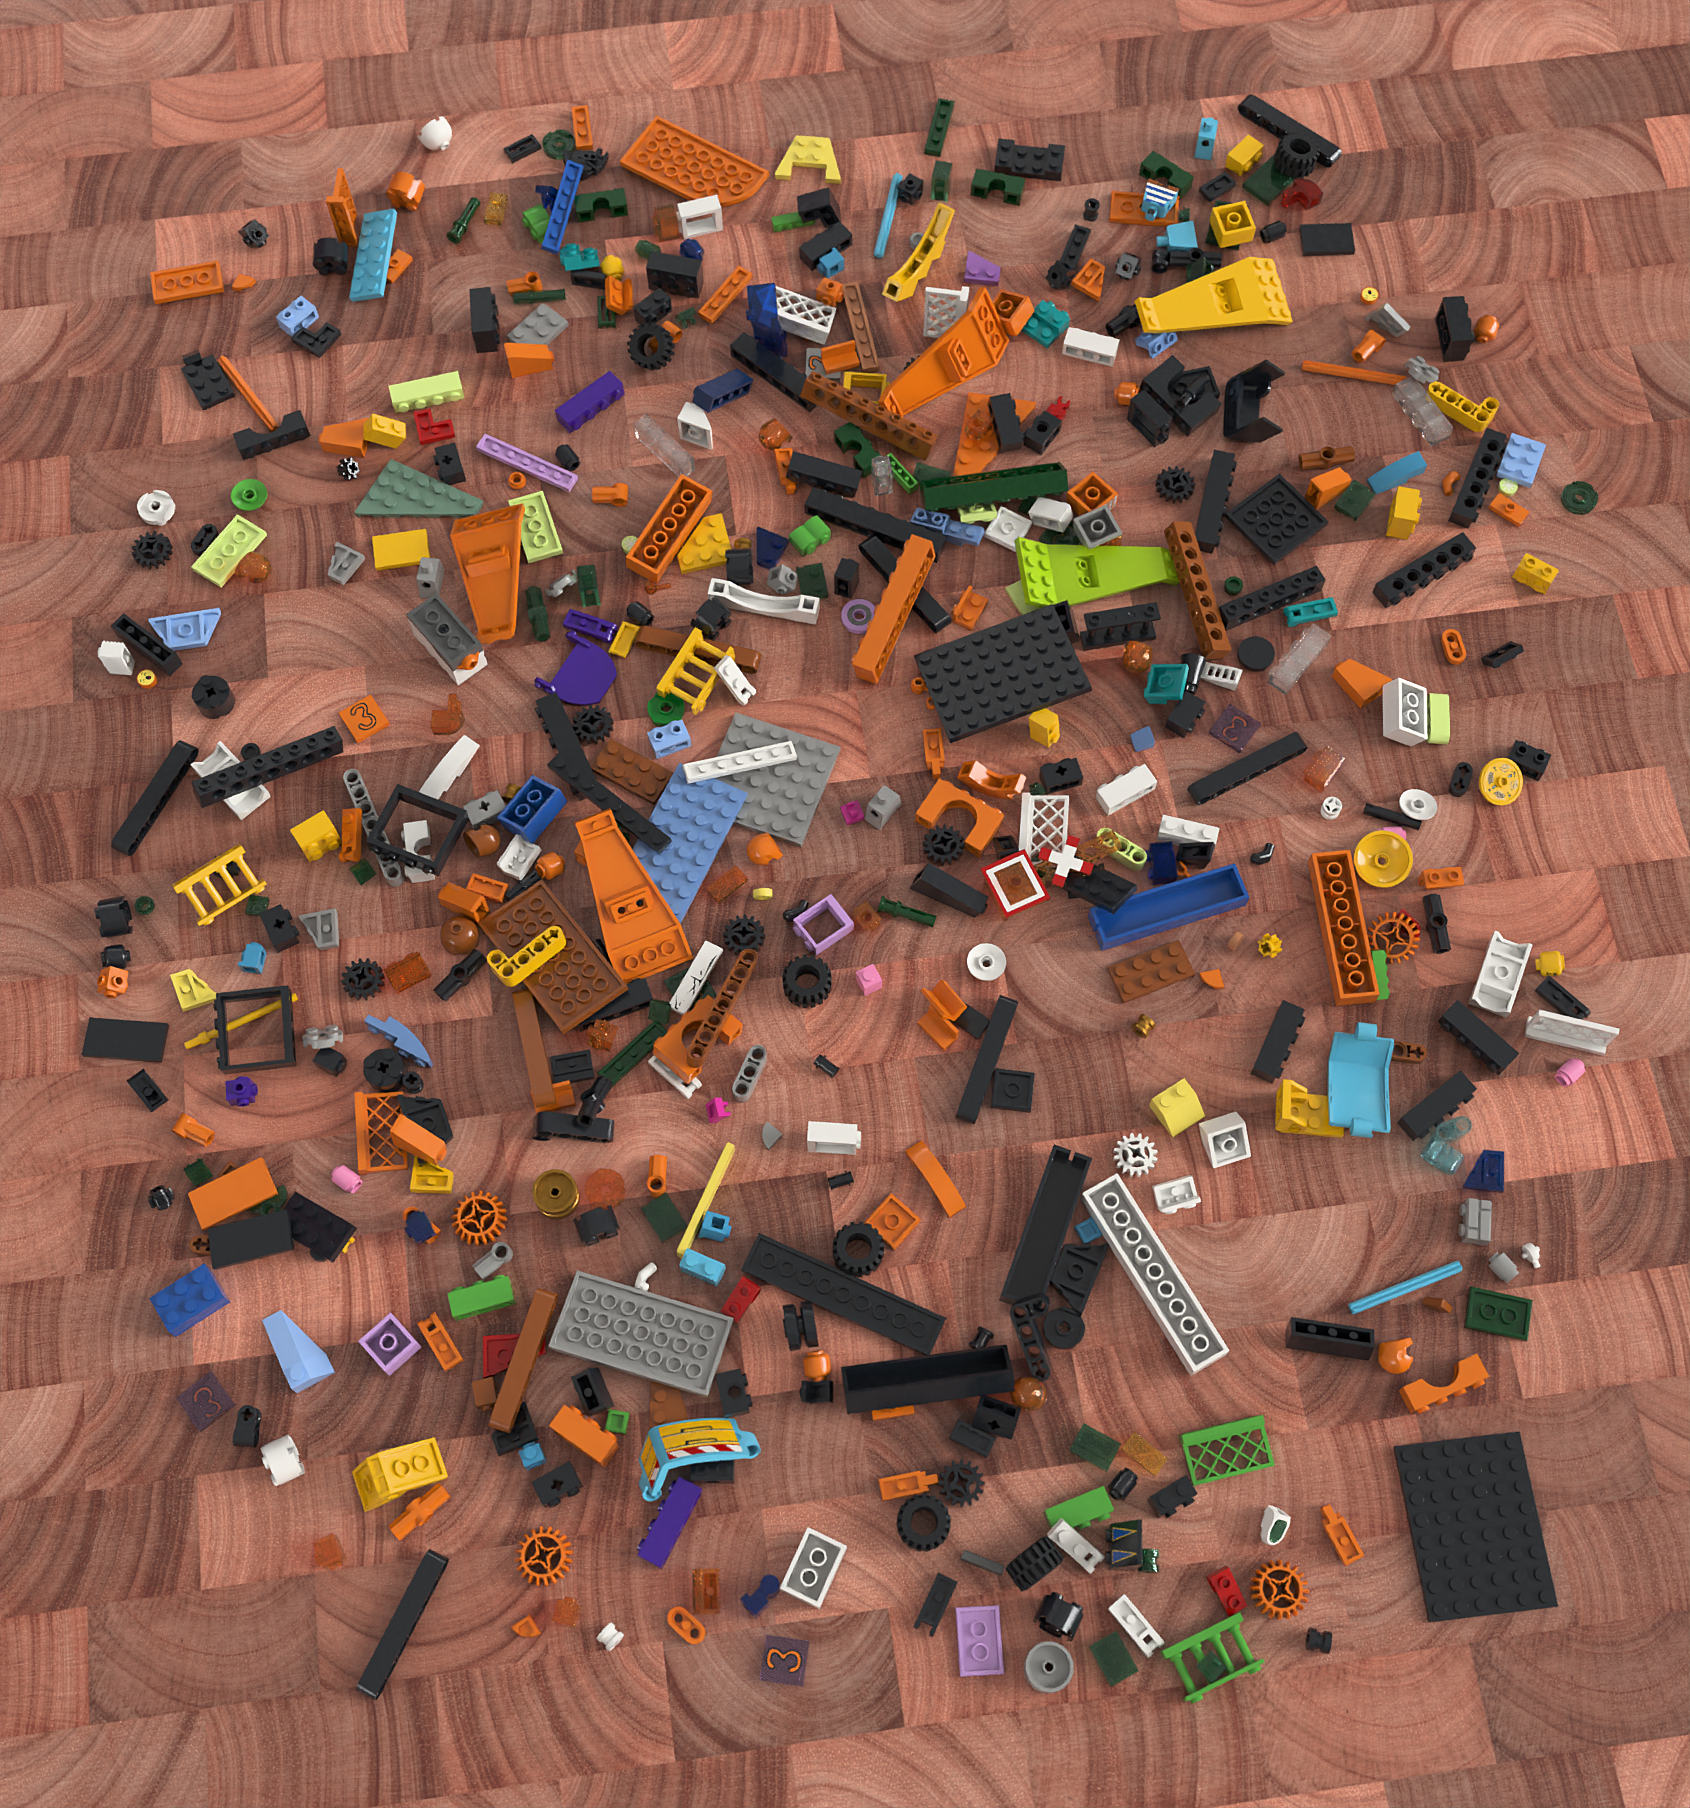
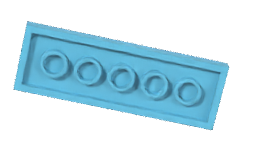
M395 209L364 213L349 297L352 302L384 296L397 218Z

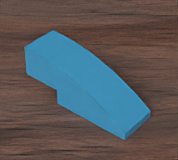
M1417 451L1378 471L1367 479V483L1376 495L1405 484L1409 478L1424 473L1427 464L1420 452Z

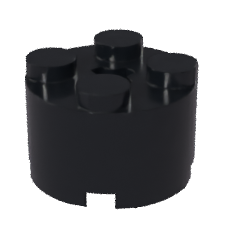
M335 238L318 239L317 243L315 244L314 242L313 244L314 268L323 276H327L329 273L346 274L348 268V245L343 241L342 244L337 242Z
M751 549L725 550L727 581L737 586L753 584L754 572Z
M712 597V600L708 599L696 612L698 617L696 620L692 618L690 625L701 630L702 635L706 639L715 641L719 636L718 631L722 627L724 629L727 628L731 623L729 618L732 613L721 602Z
M203 675L193 687L192 699L205 717L218 719L224 714L225 716L229 714L234 708L235 698L233 692L223 678Z
M125 896L103 899L97 903L98 908H95V916L101 922L99 930L102 938L133 933V926H129L132 914L128 901L124 900Z
M390 1048L379 1049L364 1059V1076L375 1090L387 1093L396 1092L403 1087L402 1080L408 1072V1068L398 1053Z
M607 1205V1210L599 1207L580 1215V1220L577 1218L573 1219L582 1244L585 1243L589 1247L598 1244V1239L606 1237L610 1239L619 1235L617 1231L620 1227L612 1205Z
M1052 1592L1051 1595H1044L1033 1618V1622H1040L1039 1628L1056 1638L1061 1639L1063 1635L1067 1637L1066 1641H1073L1084 1617L1082 1613L1083 1607L1074 1602L1070 1604L1064 1601V1597L1056 1592Z

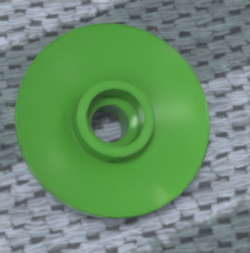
M256 479L240 481L231 492L233 504L238 509L244 511H251L261 507L267 499L265 485Z

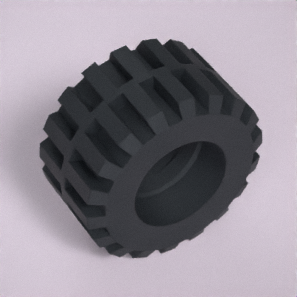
M1288 133L1280 139L1273 157V163L1276 165V169L1280 170V173L1286 174L1288 177H1307L1313 172L1320 155L1319 145L1315 143L1314 139L1302 133Z
M653 323L638 325L639 329L634 328L632 330L634 334H630L628 337L631 338L630 342L627 341V345L630 346L627 351L631 354L629 356L631 360H634V363L640 367L650 370H659L661 366H667L666 362H671L670 356H674L675 353L672 351V348H675V344L672 343L674 339L670 336L671 333ZM655 336L658 341V349L654 355L647 357L644 352L645 342L650 337Z
M804 954L803 958L797 956L794 962L790 960L788 966H785L782 975L784 994L786 997L788 996V1000L791 1003L795 1002V1006L799 1007L802 1004L803 1008H807V1005H811V1008L816 1007V1003L821 1005L823 999L826 1000L828 998V993L831 992L832 977L827 963L823 964V959L819 957L817 960L815 955H811L810 958L807 957V954ZM811 974L819 982L812 988L804 989L796 984V980L801 975Z
M854 1221L850 1222L849 1226L844 1225L841 1231L838 1230L833 1240V1258L838 1268L840 1267L842 1271L851 1275L862 1277L863 1274L868 1276L871 1274V1271L875 1272L878 1265H881L884 1255V1243L882 1236L878 1234L876 1228L873 1229L869 1223L864 1225L863 1222L859 1221V1224H855ZM853 1240H863L869 1244L871 1250L867 1257L854 1259L847 1254V1245Z
M927 1494L914 1495L911 1499L908 1498L899 1510L897 1531L903 1543H906L911 1549L914 1548L920 1552L921 1550L927 1552L931 1549H936L939 1545L943 1544L948 1536L951 1517L947 1506H944L940 1499H936V1496H927ZM926 1510L935 1516L936 1528L931 1534L919 1535L912 1529L911 1518L917 1511Z
M1045 1536L1013 1559L1005 1570L1020 1591H1026L1060 1565L1064 1557L1051 1539Z

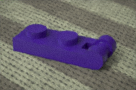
M569 609L563 622L564 628L600 639L605 643H611L613 639L612 634L618 628L612 622L573 609Z

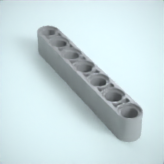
M349 769L344 773L343 779L355 808L362 809V824L369 837L372 831L370 828L376 824L379 816L360 773L356 769ZM364 794L361 798H357L358 795ZM371 810L369 813L363 814L364 811ZM383 830L379 840L390 844L385 830ZM382 854L376 855L389 885L392 887L400 886L404 882V875L398 861L389 860L385 862L383 860L387 856ZM393 873H398L396 877H390Z

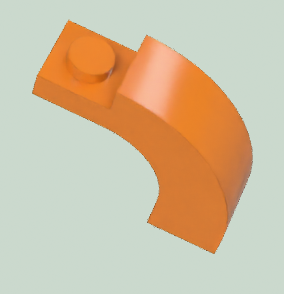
M976 760L964 762L957 776L961 782L973 790L998 799H1012L1014 794H1020L1026 780L1022 773L1014 775L994 773Z

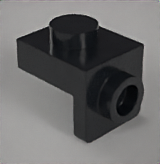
M801 1381L799 1391L801 1401L810 1405L833 1403V1381Z

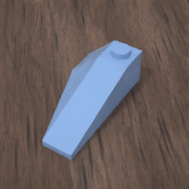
M282 1310L262 1320L281 1368L293 1391L299 1393L335 1373L327 1354Z

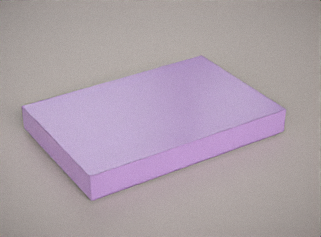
M999 1605L955 1608L960 1677L1004 1674Z

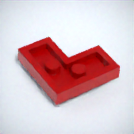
M431 408L413 412L421 445L456 438L451 419L434 423Z

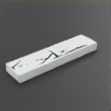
M708 941L704 942L668 1005L669 1009L681 1015L690 1010L721 956L722 948Z

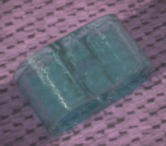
M1465 1116L1456 1117L1439 1124L1432 1132L1431 1139L1438 1146L1447 1145L1465 1137L1471 1130L1472 1123ZM1456 1124H1461L1464 1127V1131L1459 1130ZM1438 1131L1444 1132L1446 1138L1440 1137Z
M1435 1137L1429 1139L1420 1154L1424 1160L1449 1175H1455L1464 1160V1156L1459 1151Z

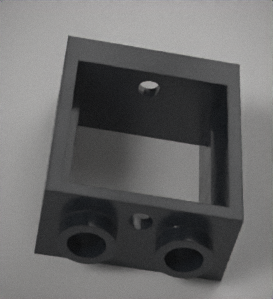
M1145 390L1131 398L1127 420L1154 448L1159 444H1164L1169 438L1172 417Z

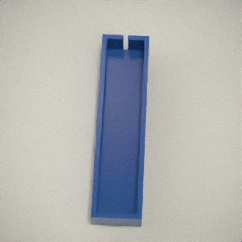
M1234 863L1134 894L1114 914L1098 906L1092 907L1089 910L1088 919L1093 932H1096L1095 937L1099 947L1103 951L1244 907L1249 900V895Z

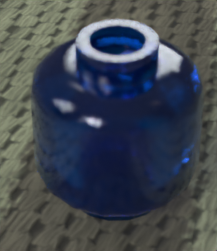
M688 238L679 246L681 257L703 261L705 251L696 239L691 240Z

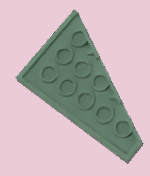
M390 459L354 513L357 517L373 516L376 518L382 516L386 518H401V516H413V518L453 516V518H460L478 514L484 503L479 498Z

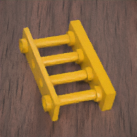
M696 627L656 687L658 695L665 698L667 693H672L692 704L691 709L694 715H697L699 711L704 709L706 699L720 679L713 666L694 656L693 653L696 648H702L720 659L727 655L733 661L735 660L734 649L731 646L725 653L703 641L702 631ZM687 663H692L712 675L708 682L705 683L685 672L683 668ZM677 678H682L701 688L702 691L695 698L675 687L674 682Z
M240 843L172 884L177 894L180 892L186 894L200 915L196 919L199 926L210 924L214 921L213 917L250 894L260 893L265 889L264 886L267 885L263 878L257 881L243 860L242 854L245 853V850ZM231 861L237 863L251 886L243 891H240L226 870V864ZM214 871L216 873L219 872L234 895L225 902L208 879L210 877L209 874ZM198 881L204 885L217 907L209 912L205 910L192 890V885Z

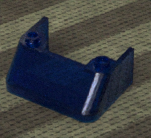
M767 283L747 286L749 309L746 310L747 321L750 320L754 338L761 345L767 346L773 353L778 354L780 357H787L786 331L782 330L778 319L776 284Z

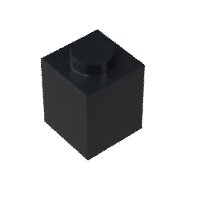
M330 1047L320 1048L312 1060L318 1068L335 1077L342 1073L347 1065L345 1056Z

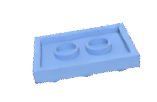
M1512 433L1496 477L1506 478L1530 488L1546 444Z

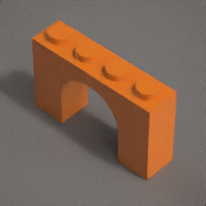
M939 778L915 813V821L928 829H932L946 810L951 808L968 810L974 816L976 825L965 840L964 849L981 858L1002 826L1005 815L999 809L986 805L983 800L970 796L967 791L954 787L951 782L943 781Z
M709 995L704 999H699L690 1012L687 1011L683 1014L679 1023L671 1025L667 1034L663 1038L660 1036L653 1044V1055L687 1084L702 1071V1066L692 1068L687 1064L688 1050L684 1047L682 1038L687 1032L700 1028L714 1002V999ZM730 1014L718 1037L729 1046L742 1033L743 1024ZM716 1022L709 1023L713 1026L718 1025Z

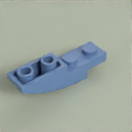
M918 507L910 520L911 524L923 526L927 530L946 536L947 542L963 546L964 543L978 546L985 532L983 527L950 519V515L929 512Z
M369 1014L364 1020L368 1026L367 1029L376 1035L380 1033L385 1036L386 1040L395 1043L394 1046L398 1051V1055L406 1059L408 1057L414 1059V1062L421 1067L426 1065L432 1068L433 1063L427 1051L407 1027L390 1016L384 1023Z

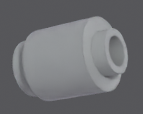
M1497 1252L1488 1259L1491 1262L1488 1266L1501 1281L1504 1280L1508 1283L1519 1274V1271L1516 1269L1517 1266L1504 1252L1501 1255Z

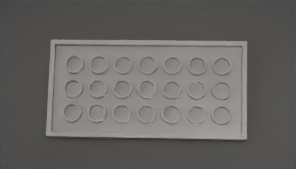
M577 1270L548 1347L560 1353L708 1398L734 1318Z

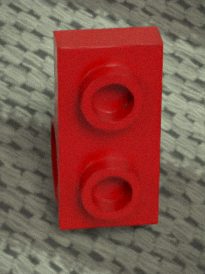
M743 1276L720 1312L734 1318L733 1321L738 1323L750 1304L759 1295L761 1287Z
M1224 1566L1206 1576L1212 1590L1217 1594L1226 1615L1230 1617L1247 1607L1245 1599L1228 1566Z

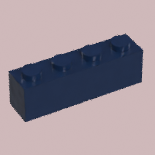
M739 369L732 370L704 384L698 385L693 391L692 402L709 413L749 394L753 379Z

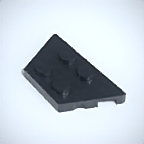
M401 1094L397 1095L405 1117L443 1140L445 1145L454 1138L441 1099H426L418 1096L412 1098L404 1097ZM417 1157L420 1167L427 1163V1161Z
M1107 1243L1099 1246H1091V1244H1082L1080 1246L1075 1244L1065 1245L1051 1277L1050 1284L1080 1316L1083 1313L1108 1250L1109 1244Z

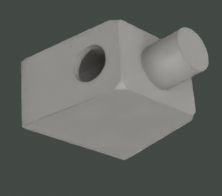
M422 557L420 560L417 574L420 598L428 599L436 593L438 596L440 595L445 568L439 559Z
M884 785L868 803L865 820L880 830L902 805L900 796Z

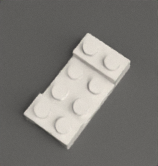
M220 741L217 743L212 755L203 762H193L190 765L202 778L238 764L240 761ZM260 785L223 801L240 820H243L271 796L267 789Z
M1494 931L1490 937L1485 952L1486 955L1468 1004L1506 1018L1511 1012L1533 944H1517L1503 939L1498 931Z

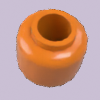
M1491 315L1480 317L1473 331L1474 336L1481 343L1494 340L1499 329V323Z
M1121 382L1118 388H1115L1114 397L1117 398L1120 405H1130L1131 398L1141 392V387H1138V384L1134 382Z
M549 852L538 858L535 868L541 878L551 880L564 872L565 860L561 855Z
M823 1350L810 1351L803 1358L804 1373L807 1378H813V1382L826 1380L825 1376L829 1375L832 1371L830 1357L827 1353H823Z

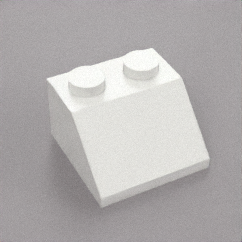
M686 402L677 418L680 439L712 450V430L704 410L694 403Z
M1237 1112L1199 1123L1201 1139L1213 1168L1251 1157L1246 1124Z

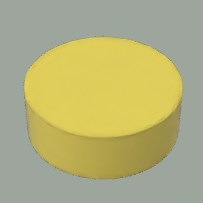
M759 888L753 890V898L755 900H768L773 897L772 889Z

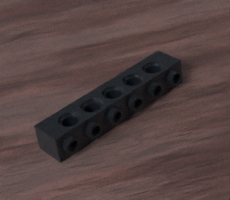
M1486 428L1449 517V522L1468 529L1472 522H1476L1479 515L1476 512L1477 508L1481 509L1485 500L1482 496L1483 494L1487 495L1490 484L1487 483L1489 480H1493L1496 470H1493L1494 466L1498 467L1502 458L1499 454L1500 452L1503 453L1507 443L1504 442L1506 434Z
M1462 532L1376 583L1372 593L1385 609L1391 605L1395 606L1404 597L1412 596L1419 588H1426L1434 579L1439 580L1449 570L1452 572L1461 563L1469 562L1474 557L1473 554L1476 547Z
M1316 565L1221 605L1219 612L1225 631L1322 591L1325 583L1324 576Z

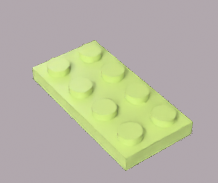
M543 491L508 500L510 506L523 503L525 507L521 525V542L528 564L563 554Z
M237 514L191 567L193 571L222 588L267 534L264 530Z

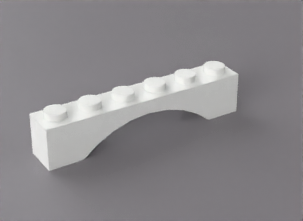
M712 578L708 590V599L712 600V597H714L730 609L815 625L820 610V602L817 597L806 595L791 597L768 596L746 590L730 581Z

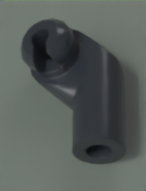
M1266 843L1263 852L1253 853L1250 856L1251 863L1257 865L1268 863L1275 846L1271 843Z
M800 900L797 908L785 910L783 912L784 920L793 922L794 918L807 910L809 903L805 900Z

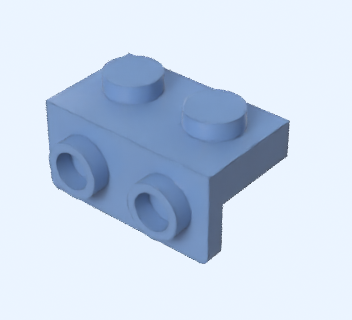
M1142 332L1135 339L1137 346L1148 349L1150 358H1154L1175 343L1177 336L1176 332L1157 334Z

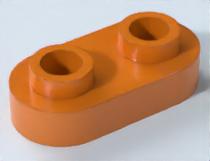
M1447 629L1441 636V644L1448 662L1459 665L1466 657V650L1460 633L1454 629Z
M677 1606L669 1611L667 1616L669 1625L688 1643L697 1645L704 1640L706 1635L704 1626L685 1608ZM681 1614L683 1620L677 1623L675 1616ZM693 1629L699 1631V1635L695 1638L691 1636Z

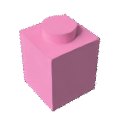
M874 964L856 972V982L864 996L882 988V979Z

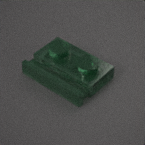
M1354 480L1336 502L1334 509L1347 517H1352L1356 522L1374 499L1376 492L1369 491V488Z
M822 563L805 565L801 568L796 567L801 595L817 597L819 599L828 598Z
M667 1193L662 1194L641 1208L662 1243L688 1227Z
M1083 1423L1069 1452L1107 1472L1121 1443Z
M1117 1631L1089 1646L1110 1687L1139 1671Z

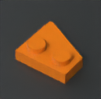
M1091 258L1072 280L1071 286L1099 302L1105 266Z

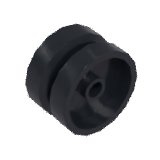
M812 1301L800 1303L801 1316H797L794 1304L782 1305L785 1338H788L789 1350L801 1349L800 1336H804L805 1344L808 1348L818 1347Z

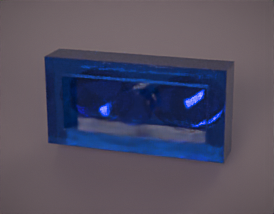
M536 185L535 192L541 195L544 208L546 209L550 206L552 213L558 189L552 186Z

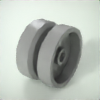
M1045 1641L1037 1644L1027 1653L1023 1672L1026 1681L1033 1689L1041 1693L1051 1694L1060 1691L1070 1682L1074 1663L1070 1653L1064 1646L1056 1642ZM1047 1663H1050V1667L1053 1668L1050 1672L1045 1669Z

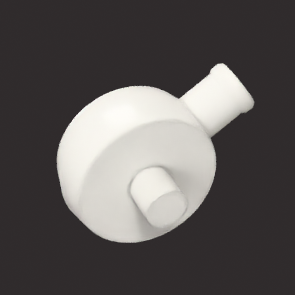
M1532 1243L1522 1246V1258L1532 1262L1534 1268L1540 1267L1538 1262L1540 1258L1539 1247H1535Z

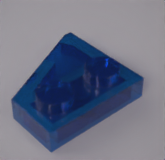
M757 527V565L769 570L776 567L789 544V539Z
M1483 1150L1464 1182L1463 1189L1502 1193L1504 1191V1152Z

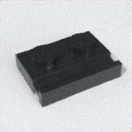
M590 1049L551 1056L555 1084L568 1080L570 1083L595 1079Z

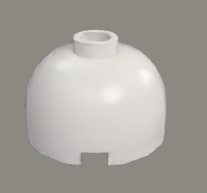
M439 117V121L435 119L430 121L421 129L422 135H418V139L426 148L430 150H444L449 146L452 131L444 117Z

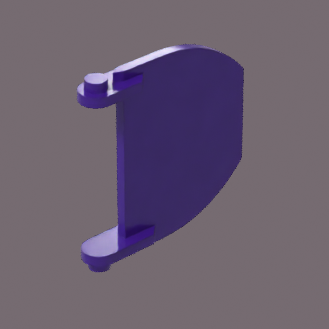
M571 630L566 633L565 637L577 645L551 683L536 677L534 686L538 689L544 688L543 690L549 694L557 692L559 699L569 704L581 706L598 704L616 679V668L609 655L603 649L583 637H578L577 633Z

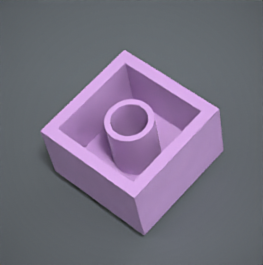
M391 1312L359 1340V1343L389 1376L422 1348Z

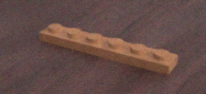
M858 281L843 284L844 302L856 343L855 346L862 373L880 370V365Z

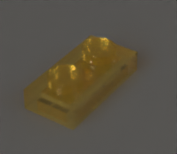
M490 192L483 218L484 224L501 226L508 201L507 194Z
M1136 1432L1130 1436L1121 1448L1123 1452L1154 1477L1168 1460L1167 1457Z

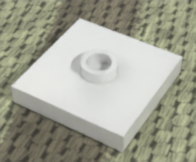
M1001 506L997 512V518L991 521L984 532V537L1016 552L1014 540L1018 537L1024 538L1031 528L1033 521Z

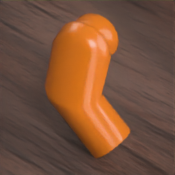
M1456 471L1449 472L1442 480L1445 496L1453 494L1452 484L1460 480L1461 476Z

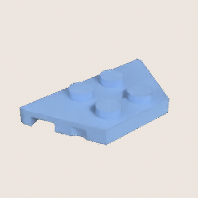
M220 608L149 618L148 620L163 643L173 651L207 646L220 618L221 610Z

